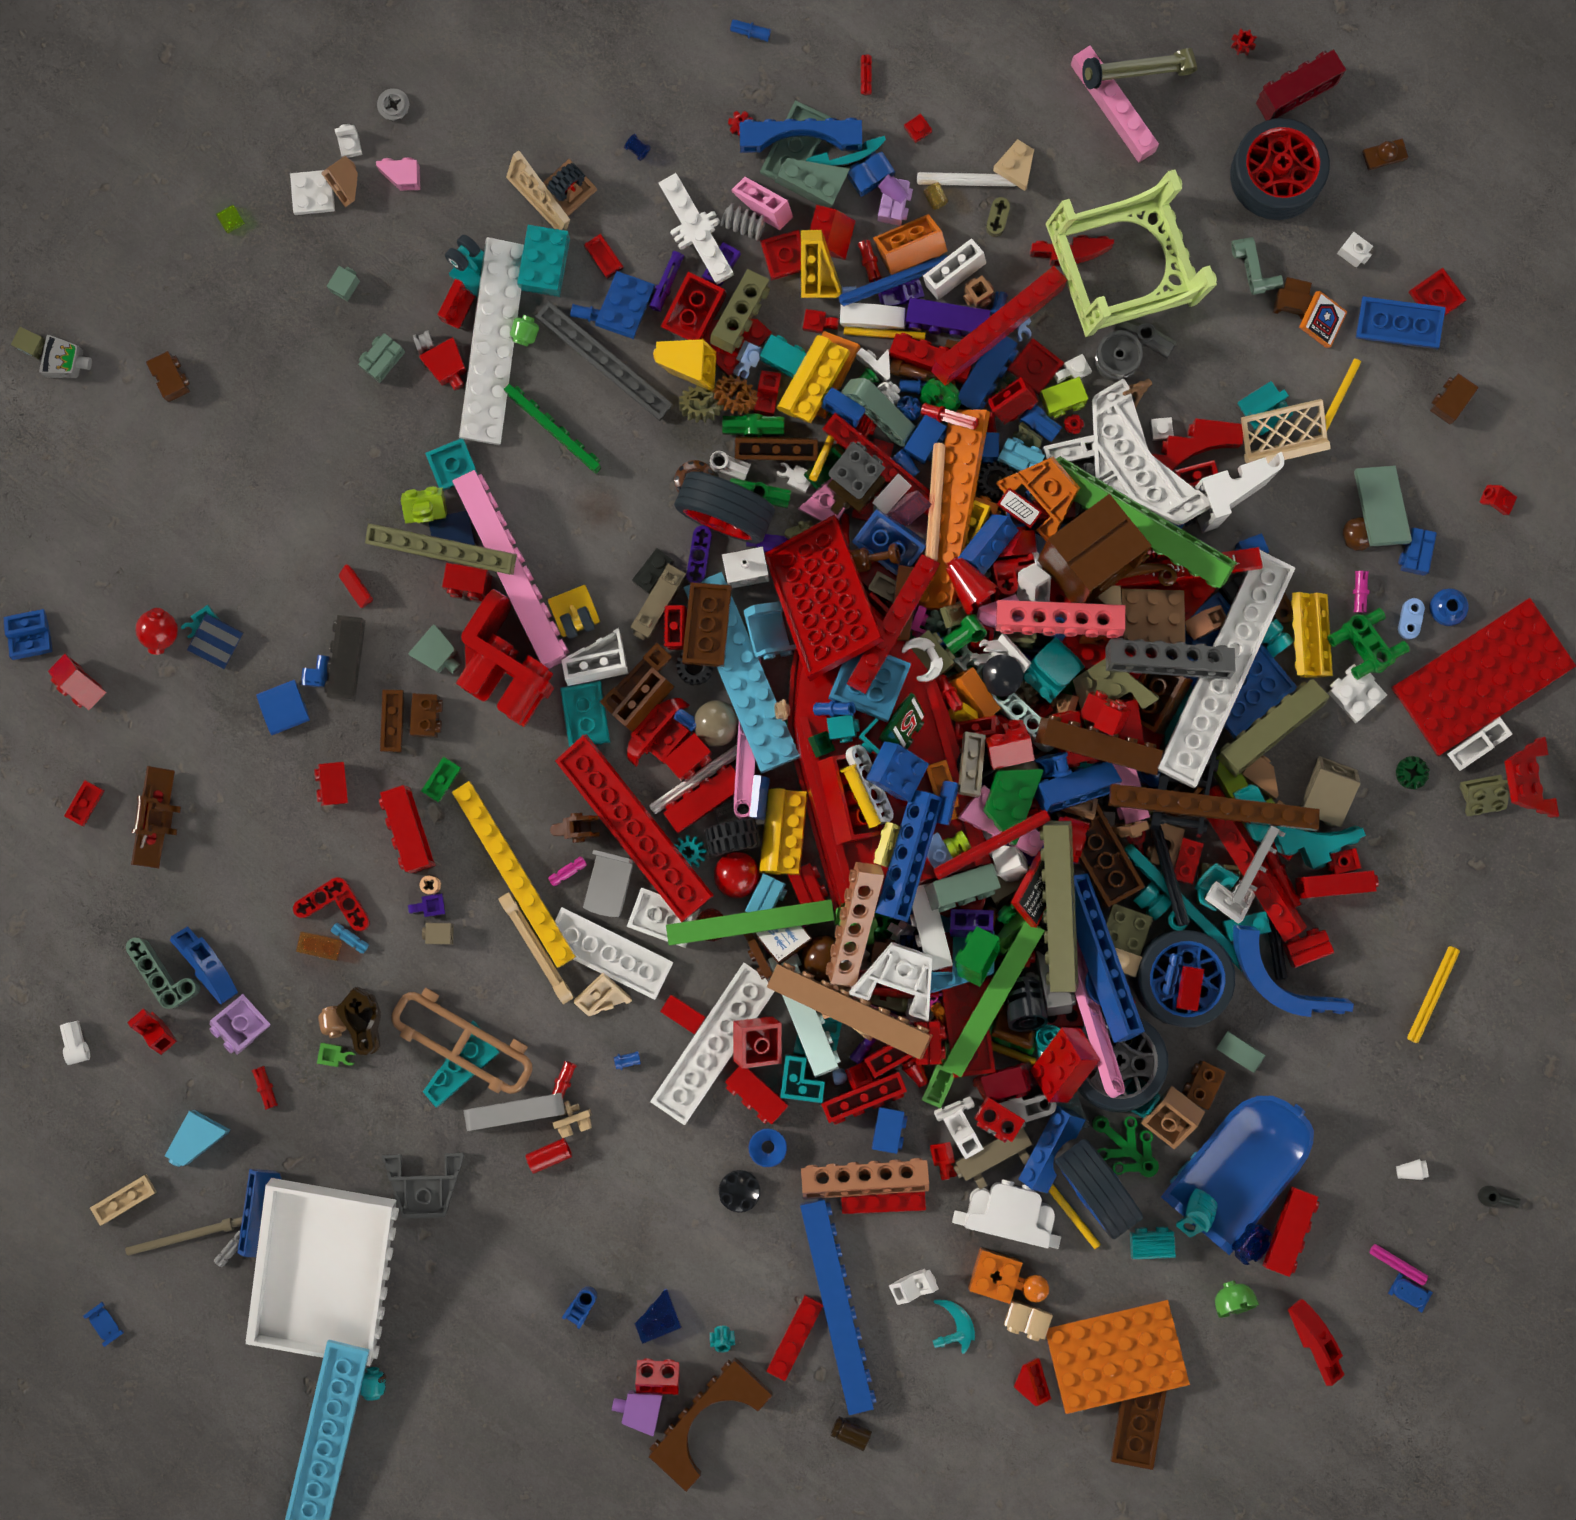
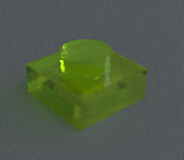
M234 205L216 214L227 234L245 224Z

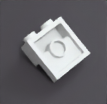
M1353 664L1345 671L1347 675L1342 680L1337 678L1330 685L1332 689L1327 693L1357 723L1383 700L1387 694L1374 681L1375 678L1371 673L1356 680L1351 673V669L1356 667Z

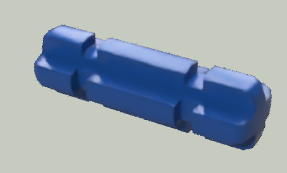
M1172 953L1169 962H1171V965H1168L1165 977L1167 982L1163 986V993L1175 994V984L1178 982L1181 969L1179 964L1181 965L1183 956L1180 954Z

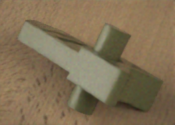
M1023 422L1019 425V431H1014L1012 437L1022 440L1029 448L1031 446L1039 448L1042 444V438Z
M800 521L798 526L786 529L785 537L789 540L813 526L812 521Z

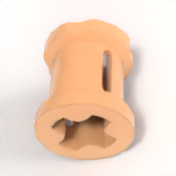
M425 876L420 881V889L425 894H436L441 889V882L437 877ZM428 881H434V889H427Z

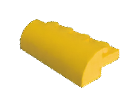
M817 335L780 400L777 409L789 416L800 418L811 424L822 405L824 397L831 389L846 362L850 351L831 342L829 338Z
M1292 593L1291 607L1294 618L1292 626L1295 634L1294 649L1296 651L1295 669L1297 675L1300 678L1333 676L1331 645L1327 639V636L1330 634L1328 594Z
M781 788L768 790L759 873L800 875L807 792L790 791Z

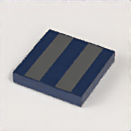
M206 613L187 650L225 669L244 632Z

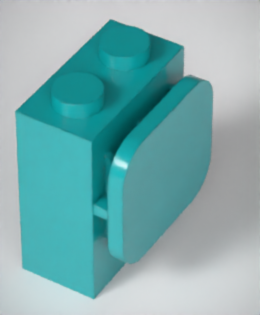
M1055 637L1031 661V665L1024 673V680L1051 703L1085 666L1071 650Z

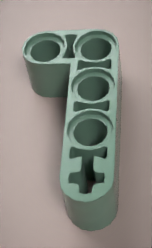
M850 379L841 391L842 394L866 409L865 414L897 445L905 446L916 430L910 420L868 379Z
M131 938L127 942L126 951L162 1007L166 1009L177 1008L200 992V983L194 978H184L175 983L146 939ZM136 943L141 944V946H139L140 951L135 950V948L137 947ZM148 959H151L153 962L150 970L145 967V962ZM159 976L164 980L162 987H158L156 984ZM187 982H190L193 986L190 993L185 991ZM169 994H173L175 997V1002L172 1005L167 1001Z

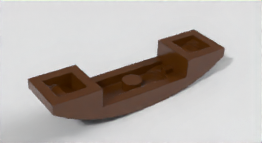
M656 643L615 688L613 687L600 703L612 714L651 667L659 673L672 657Z

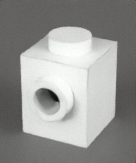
M1353 232L1337 254L1357 268L1360 263L1365 264L1372 254L1369 251L1373 246Z

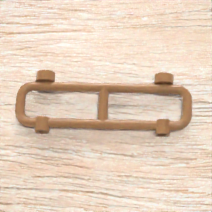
M426 987L422 994L408 992L399 999L391 1018L394 1027L401 1031L400 1037L411 1042L412 1038L490 1083L488 1088L498 1094L501 1090L514 1094L521 1091L532 1073L531 1060L524 1055L528 1046L516 1039L512 1040L510 1046L436 1004L440 995ZM414 1000L464 1029L452 1051L400 1021V1014L408 1001ZM471 1034L524 1065V1071L515 1085H508L501 1079L459 1056Z

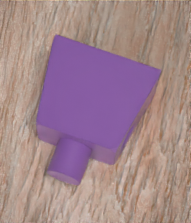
M630 1390L627 1400L614 1398L612 1411L624 1413L622 1418L623 1425L654 1436L663 1394L636 1393L635 1390Z

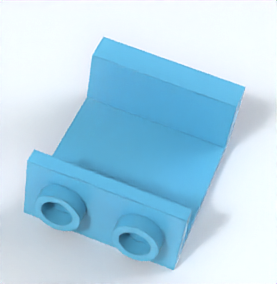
M780 601L757 604L743 610L755 658L763 657L764 660L775 658L778 654L781 657L793 655L792 651L797 648L795 644L789 645L781 613L783 608Z

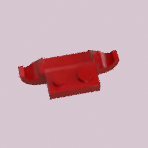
M673 698L657 704L632 732L628 744L627 757L629 762L637 767L640 757L644 753L648 754L649 752L665 764L663 760L691 734L687 728L674 719L675 713L679 709L683 710L690 706L685 700Z

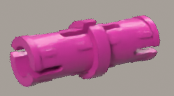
M1355 571V589L1353 590V594H1355L1354 613H1367V595L1370 594V590H1368L1369 571Z

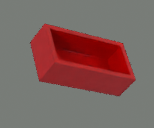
M401 785L380 792L379 804L381 809L386 811L388 818H385L388 830L393 832L394 838H391L394 849L399 851L398 863L401 870L404 869L405 872L413 874L436 866L411 788Z

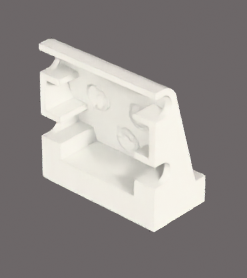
M1279 452L1269 463H1267L1265 457L1239 466L1238 472L1240 477L1236 479L1230 477L1228 470L1202 478L1194 489L1199 490L1208 498L1211 508L1201 513V516L1197 519L1201 532L1204 533L1218 528L1232 513L1231 509L1264 487L1283 467L1284 457L1282 452Z

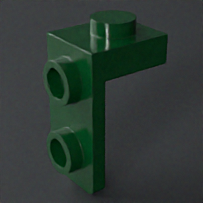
M836 444L830 450L817 481L809 479L814 466L804 473L805 478L816 489H819L831 479L829 471L845 450L839 444Z

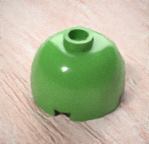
M1235 1280L1224 1283V1288L1218 1291L1215 1297V1307L1219 1318L1229 1317V1313L1240 1314L1259 1306L1254 1291L1248 1285L1236 1284Z

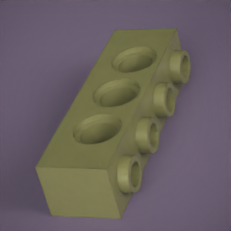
M747 269L711 334L710 344L731 354L735 348L739 349L744 339L742 337L744 331H749L753 322L751 320L753 315L757 316L761 309V300L766 299L770 292L768 278ZM752 294V295H754L755 297L750 298V297H748V296H746V295ZM742 310V311H744V312H746V313H745V314H740V313H738L737 311ZM729 327H735L737 330H730Z

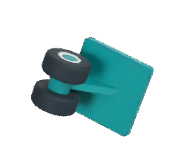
M463 234L457 240L459 248L457 250L450 248L445 253V258L454 267L449 272V276L454 280L456 278L462 281L465 289L478 298L484 252L472 238Z

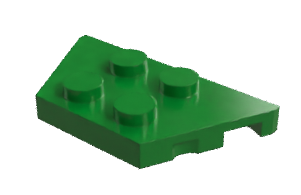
M1007 770L996 773L983 812L989 819L993 820L994 825L999 831L1003 832L1026 820L1044 770ZM1019 838L1010 842V845H1017Z

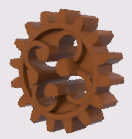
M729 375L728 378L723 376L721 380L718 379L713 393H715L714 399L719 400L717 404L724 405L723 410L730 409L731 414L737 411L739 415H742L743 412L748 414L750 410H753L758 399L756 397L757 391L752 390V384H746V379L741 381L740 376H737L735 379L732 375ZM737 389L740 390V391L737 393L735 399H734V400H731V398H733V396H734L736 390H737Z

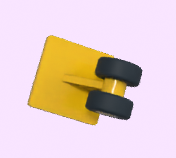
M586 585L548 599L562 637L567 636L569 639L578 636V631L583 629L586 632L595 629V625L600 623Z

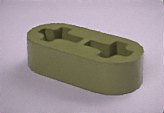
M996 198L992 203L986 225V231L992 237H998L1004 231L1010 210V203L1006 198ZM1000 203L1004 204L1003 208L1005 209L1002 210L1001 215H998V208L995 206H999ZM995 219L999 220L998 227L1000 228H997V231H993V227L990 226L994 225Z

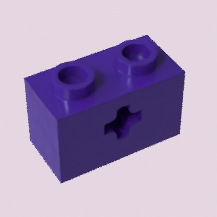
M951 909L950 937L966 938L970 931L974 932L976 926L993 934L994 910Z

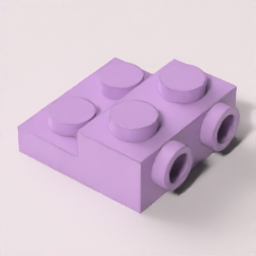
M242 994L210 1020L209 1025L211 1028L209 1030L216 1038L221 1037L225 1041L223 1045L229 1053L235 1052L238 1055L255 1038L269 1028L271 1024Z

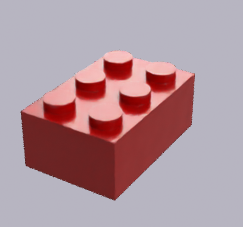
M1062 1027L1030 1071L1048 1102H1069L1100 1059L1081 1028Z

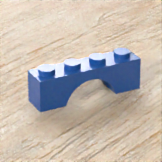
M1056 1106V1110L1052 1113L1019 1180L1032 1190L1048 1193L1057 1176L1053 1168L1057 1152L1066 1142L1077 1138L1086 1119L1072 1109Z

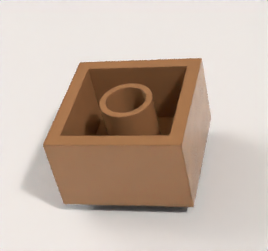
M1171 1086L1161 1096L1151 1112L1143 1118L1141 1124L1175 1149L1198 1127L1205 1111Z

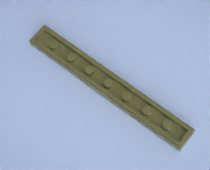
M368 523L365 544L514 575L517 554Z

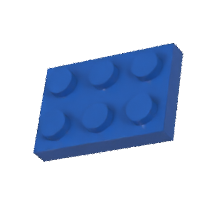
M616 271L595 326L634 339L654 291L655 284Z

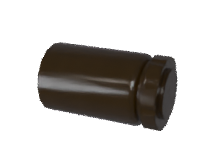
M839 1416L832 1427L830 1436L836 1437V1439L864 1451L872 1431L846 1419L843 1420Z

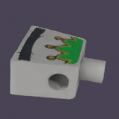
M47 335L39 373L47 378H77L80 368L91 369L92 359L83 357V349L78 345Z

